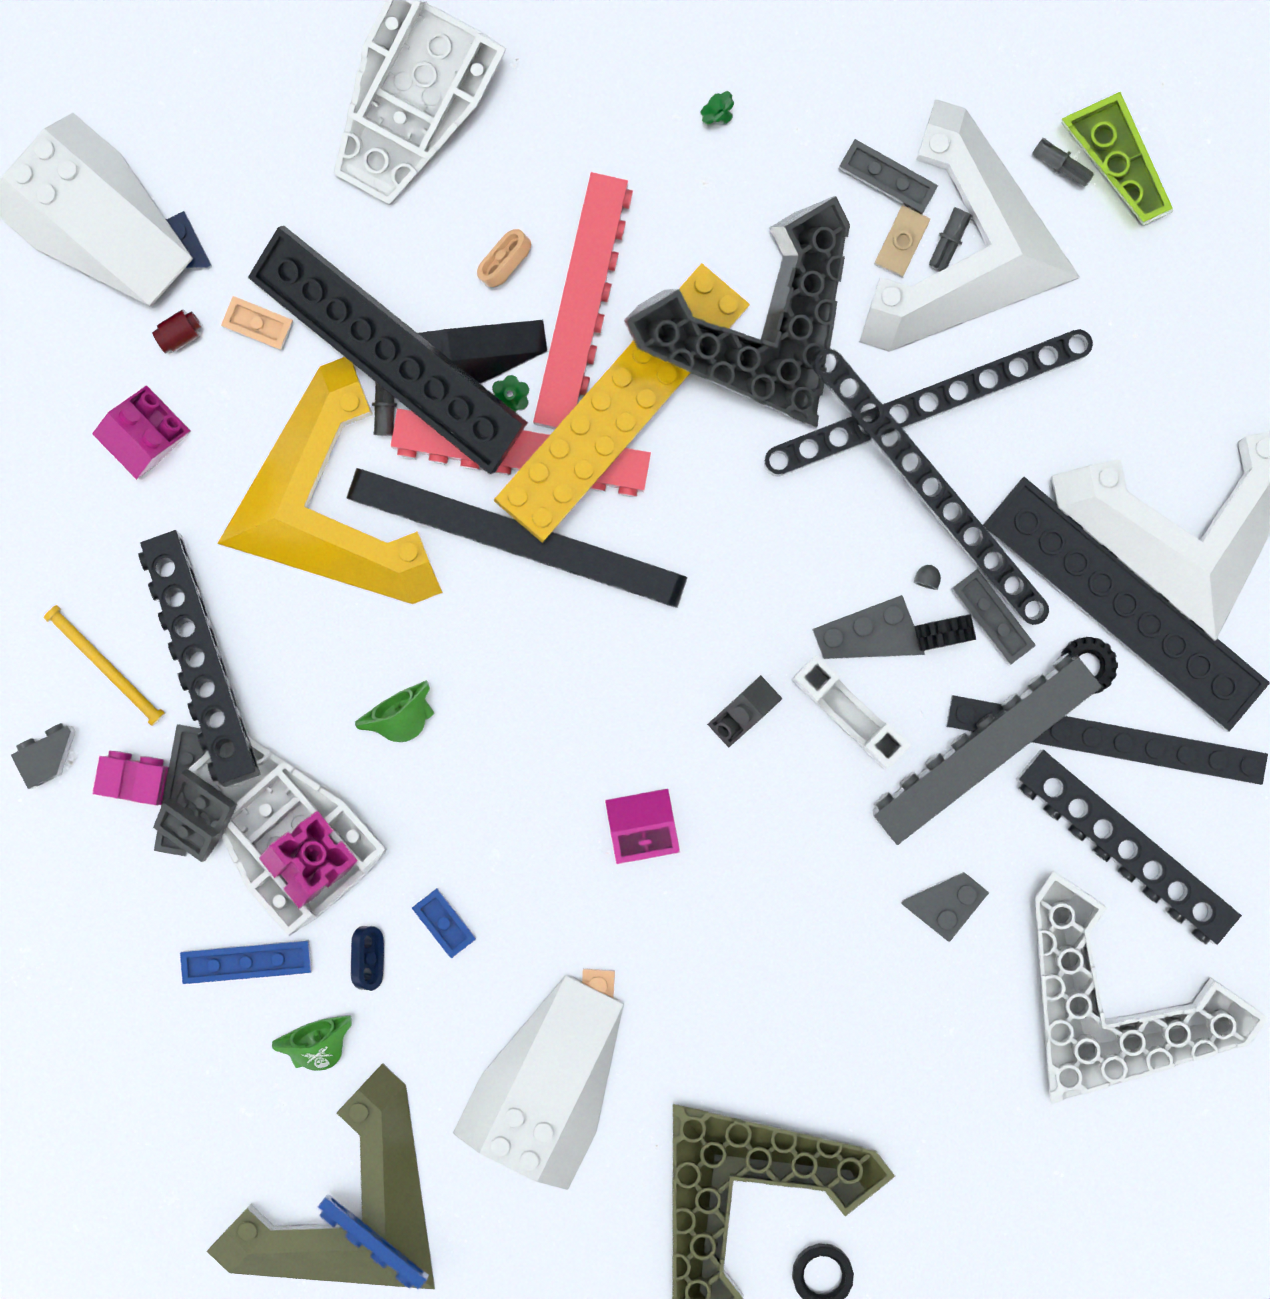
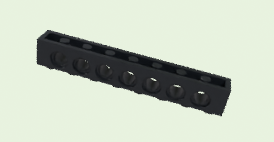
M173 530L140 542L142 552L138 553V557L143 570H149L152 582L148 583L149 591L154 601L159 600L162 612L158 613V618L163 630L169 631L172 642L168 643V648L172 659L179 661L182 672L177 673L183 691H189L192 702L187 703L192 720H198L202 732L197 733L202 750H208L212 762L208 763L207 766L213 782L218 781L219 785L225 788L261 775L182 535L177 530ZM173 562L175 565L174 572L168 577H162L160 573L161 567L165 563ZM177 592H183L185 596L184 602L178 607H172L170 604L172 595ZM186 622H193L195 626L194 632L188 637H181L180 629L182 625ZM196 652H203L204 662L199 667H191V656ZM206 682H213V694L206 698L201 697V686ZM216 712H223V724L220 727L212 728L210 725L211 716ZM232 742L234 744L232 756L221 758V746L224 743Z
M1039 750L1016 778L1021 783L1018 789L1031 800H1034L1037 796L1046 804L1043 810L1056 821L1062 817L1071 825L1067 829L1071 834L1082 842L1085 838L1095 845L1092 850L1105 862L1112 859L1120 866L1117 870L1119 874L1131 883L1135 879L1145 887L1142 890L1144 895L1156 904L1159 900L1169 907L1166 913L1179 924H1182L1184 921L1194 928L1191 934L1203 944L1207 945L1210 941L1212 944L1218 945L1241 918L1242 915L1045 750ZM1050 778H1055L1060 783V791L1054 797L1048 796L1044 791V784ZM1074 799H1080L1085 805V811L1080 817L1075 818L1069 812V805ZM1101 819L1107 821L1110 827L1108 835L1104 838H1099L1094 833V825ZM1125 840L1131 841L1134 845V853L1127 859L1122 858L1118 851L1119 845ZM1149 861L1156 862L1159 867V873L1153 879H1147L1143 873V868ZM1173 882H1180L1184 889L1183 895L1177 900L1171 899L1168 894V888ZM1203 902L1208 907V915L1205 919L1198 921L1193 915V908L1196 904Z

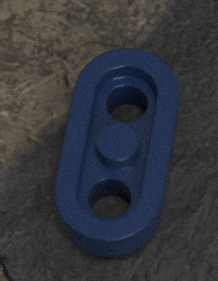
M360 926L354 931L351 939V981L359 990L373 991L380 986L383 980L384 937L377 927Z

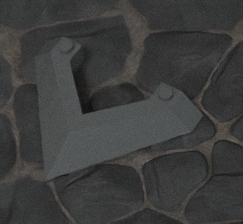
M837 196L830 197L794 212L769 227L783 258L761 339L694 318L680 289H664L639 304L624 320L638 349L817 428L819 420L817 410L819 397L823 395L824 382L815 373L812 367V359L818 350L823 348L830 349L838 303V301H835L838 282H841L845 260L843 249L845 237H848L850 223ZM829 354L822 356L819 362L820 368L824 372L827 371L825 363L826 357Z

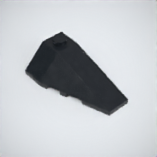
M543 319L418 333L480 384L548 352Z

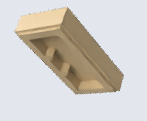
M902 205L874 264L903 278L931 219Z

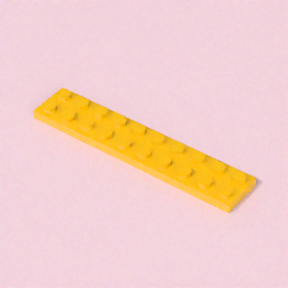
M703 263L697 267L679 288L694 318L730 329L750 306L744 298ZM633 340L494 498V502L543 543L691 372L639 350Z

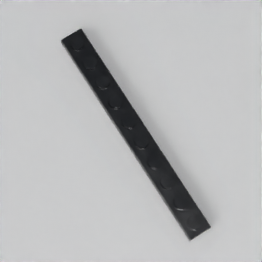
M951 695L946 727L974 732L978 729L976 726L978 721L989 713L995 716L1004 708L1001 706L1002 704ZM1064 716L1031 742L1263 785L1268 753Z

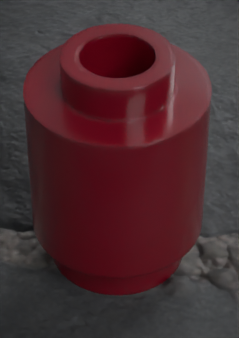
M182 309L159 323L157 329L152 334L159 347L166 354L171 350L175 352L200 336L198 329L202 328V325L192 311L187 313Z

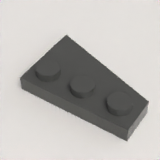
M903 595L812 629L823 659L925 655L924 651L919 650L915 627Z

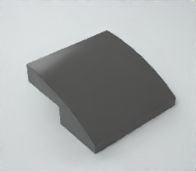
M187 769L180 773L171 798L162 803L153 828L203 863L222 837L234 814L237 803Z

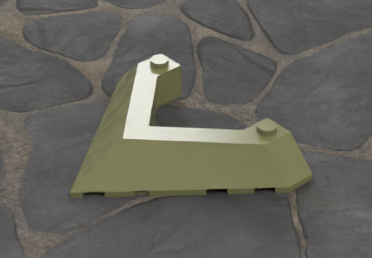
M382 1063L336 1114L360 1135L362 1221L429 1275L420 1289L435 1290L407 1087L397 1075ZM252 1204L242 1212L206 1251L230 1274L406 1287L395 1277L398 1273L389 1265L383 1268L370 1257L373 1252L363 1244L359 1248L345 1237L347 1231L338 1224L335 1227L330 1224L274 1226Z
M673 1104V1299L744 1298V1294L724 1270L734 1181L825 1191L846 1217L896 1176L875 1150Z

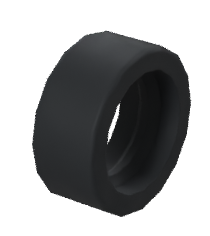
M819 1243L807 1247L798 1255L793 1264L792 1279L796 1292L802 1299H845L853 1286L854 1272L849 1258L842 1250L831 1244ZM820 1256L835 1260L842 1271V1279L838 1288L828 1294H817L811 1291L804 1280V1270L807 1264Z

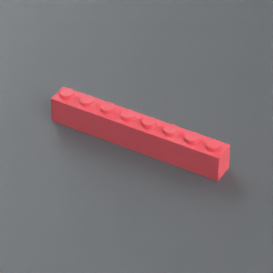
M594 172L590 173L536 407L534 425L556 429L578 404L580 395L585 396L587 394L590 377L585 376L587 363L594 364L597 346L592 345L594 333H601L605 315L599 314L601 302H608L612 284L606 282L609 270L615 271L619 252H614L613 250L616 239L622 240L626 221L621 220L623 208H630L633 190L628 189V180Z
M397 408L391 448L397 450L398 456L416 458V454L419 453L429 455L428 461L447 464L448 459L461 461V467L479 469V465L410 410ZM523 430L495 473L510 475L511 470L519 471L550 435ZM625 448L590 489L605 491L606 486L619 488L618 494L637 497L638 492L645 491L651 452Z

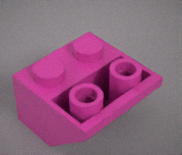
M146 385L110 410L92 434L137 480L156 466L191 430Z
M668 789L605 800L616 864L680 853Z

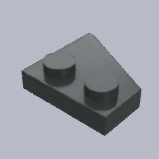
M962 872L942 883L903 899L901 904L946 941L950 942L990 892L965 872Z

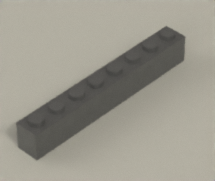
M1068 653L1063 655L1052 665L1055 669L1048 675L1044 676L1041 673L1027 684L1029 689L1020 696L1017 693L1010 696L1002 703L1001 706L1004 709L995 716L989 713L977 722L976 726L978 729L967 736L966 733H963L950 744L952 747L950 751L943 756L941 753L934 755L925 763L927 768L919 775L915 773L910 774L900 782L901 789L893 795L889 792L884 794L874 803L876 808L872 810L873 816L897 846L1102 688L1101 684L1076 653L1071 657Z

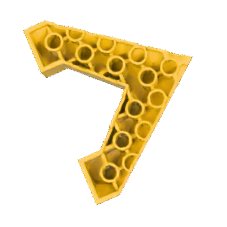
M342 357L320 366L217 544L410 604H416L443 593L418 531L386 543L308 509L314 490L324 472L343 426L373 415L354 364L350 360Z

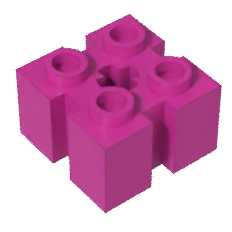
M109 751L108 756H99L92 794L155 806L162 805L169 769L168 766H163L164 759L141 756L139 762L131 760V753Z
M318 811L298 824L291 834L288 831L270 844L259 858L274 878L282 875L288 882L283 889L299 909L318 896L326 886L329 888L344 877L358 862L342 841L335 845L329 836L333 829Z

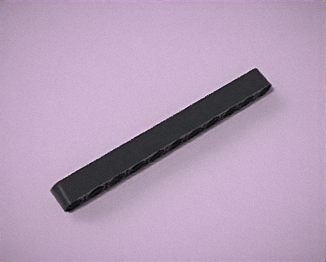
M1072 330L887 402L883 406L888 412L893 407H901L905 410L906 420L903 423H898L905 429L1080 361L1091 352L1093 340L1085 330ZM1078 337L1083 340L1085 349L1082 353L1071 351L1069 348V340L1071 338ZM1050 349L1053 351L1055 362L1052 365L1043 364L1039 359L1040 350ZM1018 360L1024 364L1025 374L1023 376L1017 377L1011 374L1009 370L1011 361ZM990 372L994 375L996 383L993 388H985L980 384L979 376L981 373ZM958 383L964 386L966 390L964 399L956 400L951 397L949 388L952 384ZM923 395L932 396L936 401L935 410L930 412L924 411L919 404L920 397ZM874 407L862 412V419L870 418L874 420L877 415V409ZM851 416L772 447L765 455L764 468L772 476H784L872 442V440L860 430L859 424ZM893 428L887 429L883 432L882 437L895 433L896 430ZM834 430H842L847 436L846 444L840 447L833 445L829 438L830 433ZM810 441L816 445V456L805 458L801 455L799 447L803 442ZM774 453L785 455L788 462L787 466L781 470L774 469L769 461L771 455Z
M829 348L818 350L812 359V367L815 373L1022 620L1032 625L1044 622L1049 614V606L1046 600L843 356L836 350ZM825 354H832L836 359L835 368L830 372H824L820 368V359ZM846 379L854 380L857 387L856 392L850 397L843 396L840 391L841 383ZM872 403L877 409V415L874 420L866 422L861 417V410L866 404ZM893 428L897 432V441L892 446H885L882 442V434L885 430ZM914 453L918 458V464L915 469L906 471L902 466V460L905 455ZM929 478H935L938 482V490L933 495H926L923 491V484ZM954 502L959 507L958 515L952 520H947L943 515L944 507ZM970 527H976L979 531V538L973 544H967L964 541V533ZM990 552H997L999 555L998 565L991 569L986 568L984 564L985 556ZM1012 576L1018 577L1020 585L1017 591L1013 593L1006 592V580ZM1031 601H1038L1040 605L1039 613L1034 617H1027L1025 614L1026 605Z
M360 468L355 470L346 499L676 608L679 606L688 579L684 575L554 532L542 543L515 519Z

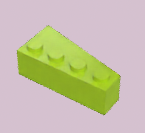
M1121 91L1061 118L1064 127L1143 226L1173 213L1171 202Z

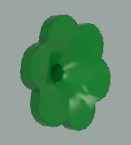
M724 91L722 94H714L709 99L708 104L700 112L703 116L702 121L706 125L720 121L726 124L731 121L733 114L730 110L734 106L732 94L729 91Z
M508 375L503 381H496L493 384L492 390L494 395L513 411L517 412V410L527 408L529 401L526 396L529 394V386L525 382H519L516 376ZM512 392L513 395L511 397H508L507 393Z

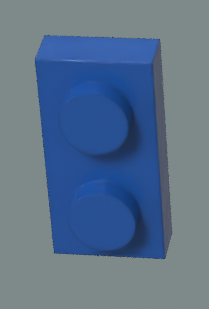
M438 888L412 907V910L450 958H453L477 939Z

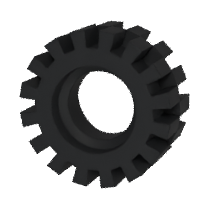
M971 614L914 626L920 651L976 640Z
M1093 637L1078 638L1070 642L1061 652V657L1067 653L1070 657L1075 653L1079 657L1082 654L1090 653L1098 658L1100 670L1095 678L1102 688L1094 694L1108 688L1117 676L1118 662H1116V653L1102 639Z

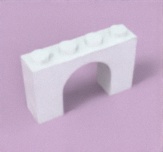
M815 655L791 680L883 769H889L911 744L889 723L883 722L841 682L840 676L818 655Z

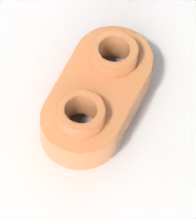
M513 229L507 232L479 264L477 269L478 278L488 287H496L503 284L518 264L528 255L531 248L530 238L520 229Z

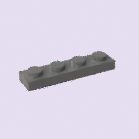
M176 725L163 802L171 798L180 773L189 769L205 755L206 751L202 750L197 733L202 732L201 728ZM157 831L154 851L187 856L185 850Z

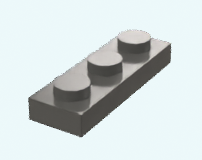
M854 139L839 166V169L920 214H923L939 186L857 139Z
M978 569L952 588V591L1009 665L1036 646Z

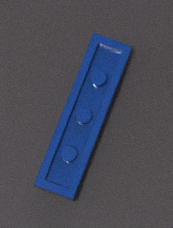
M309 940L180 952L182 984L312 973Z
M330 1194L325 1196L317 1207L322 1211L319 1215L324 1221L333 1227L338 1224L346 1230L345 1237L359 1248L363 1244L373 1252L370 1257L381 1267L386 1268L389 1265L398 1273L395 1277L407 1288L411 1289L412 1286L418 1290L421 1288L429 1276L426 1272Z

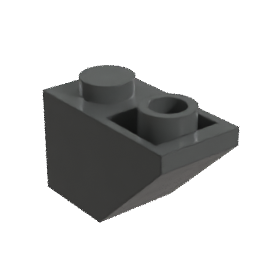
M760 675L707 725L729 748L783 698Z
M60 723L44 731L47 737L35 742L34 738H30L16 745L18 751L11 754V757L27 789H34L62 774L76 732L73 726L64 727Z

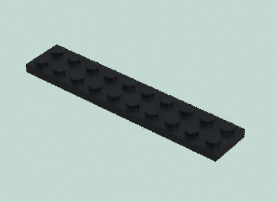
M279 226L247 278L490 475L495 473L528 422L286 226Z
M1022 477L983 524L989 533L1227 732L1232 730L1270 684L1266 678L1218 638L1214 641L1194 621L1184 616L1169 603L1167 598L1161 593H1157L1117 559V556L1107 547L1097 542L1069 515L1064 514L1057 507L1056 502L1026 477Z

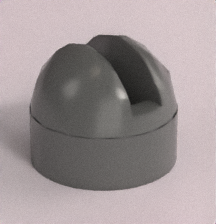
M924 565L917 571L913 583L928 589L938 590L941 582L940 572L933 565Z

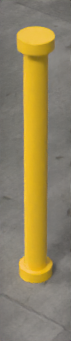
M57 604L53 606L43 618L47 622L51 621L149 719L147 722L154 726L165 715V712L162 709L157 710L60 613L61 608Z

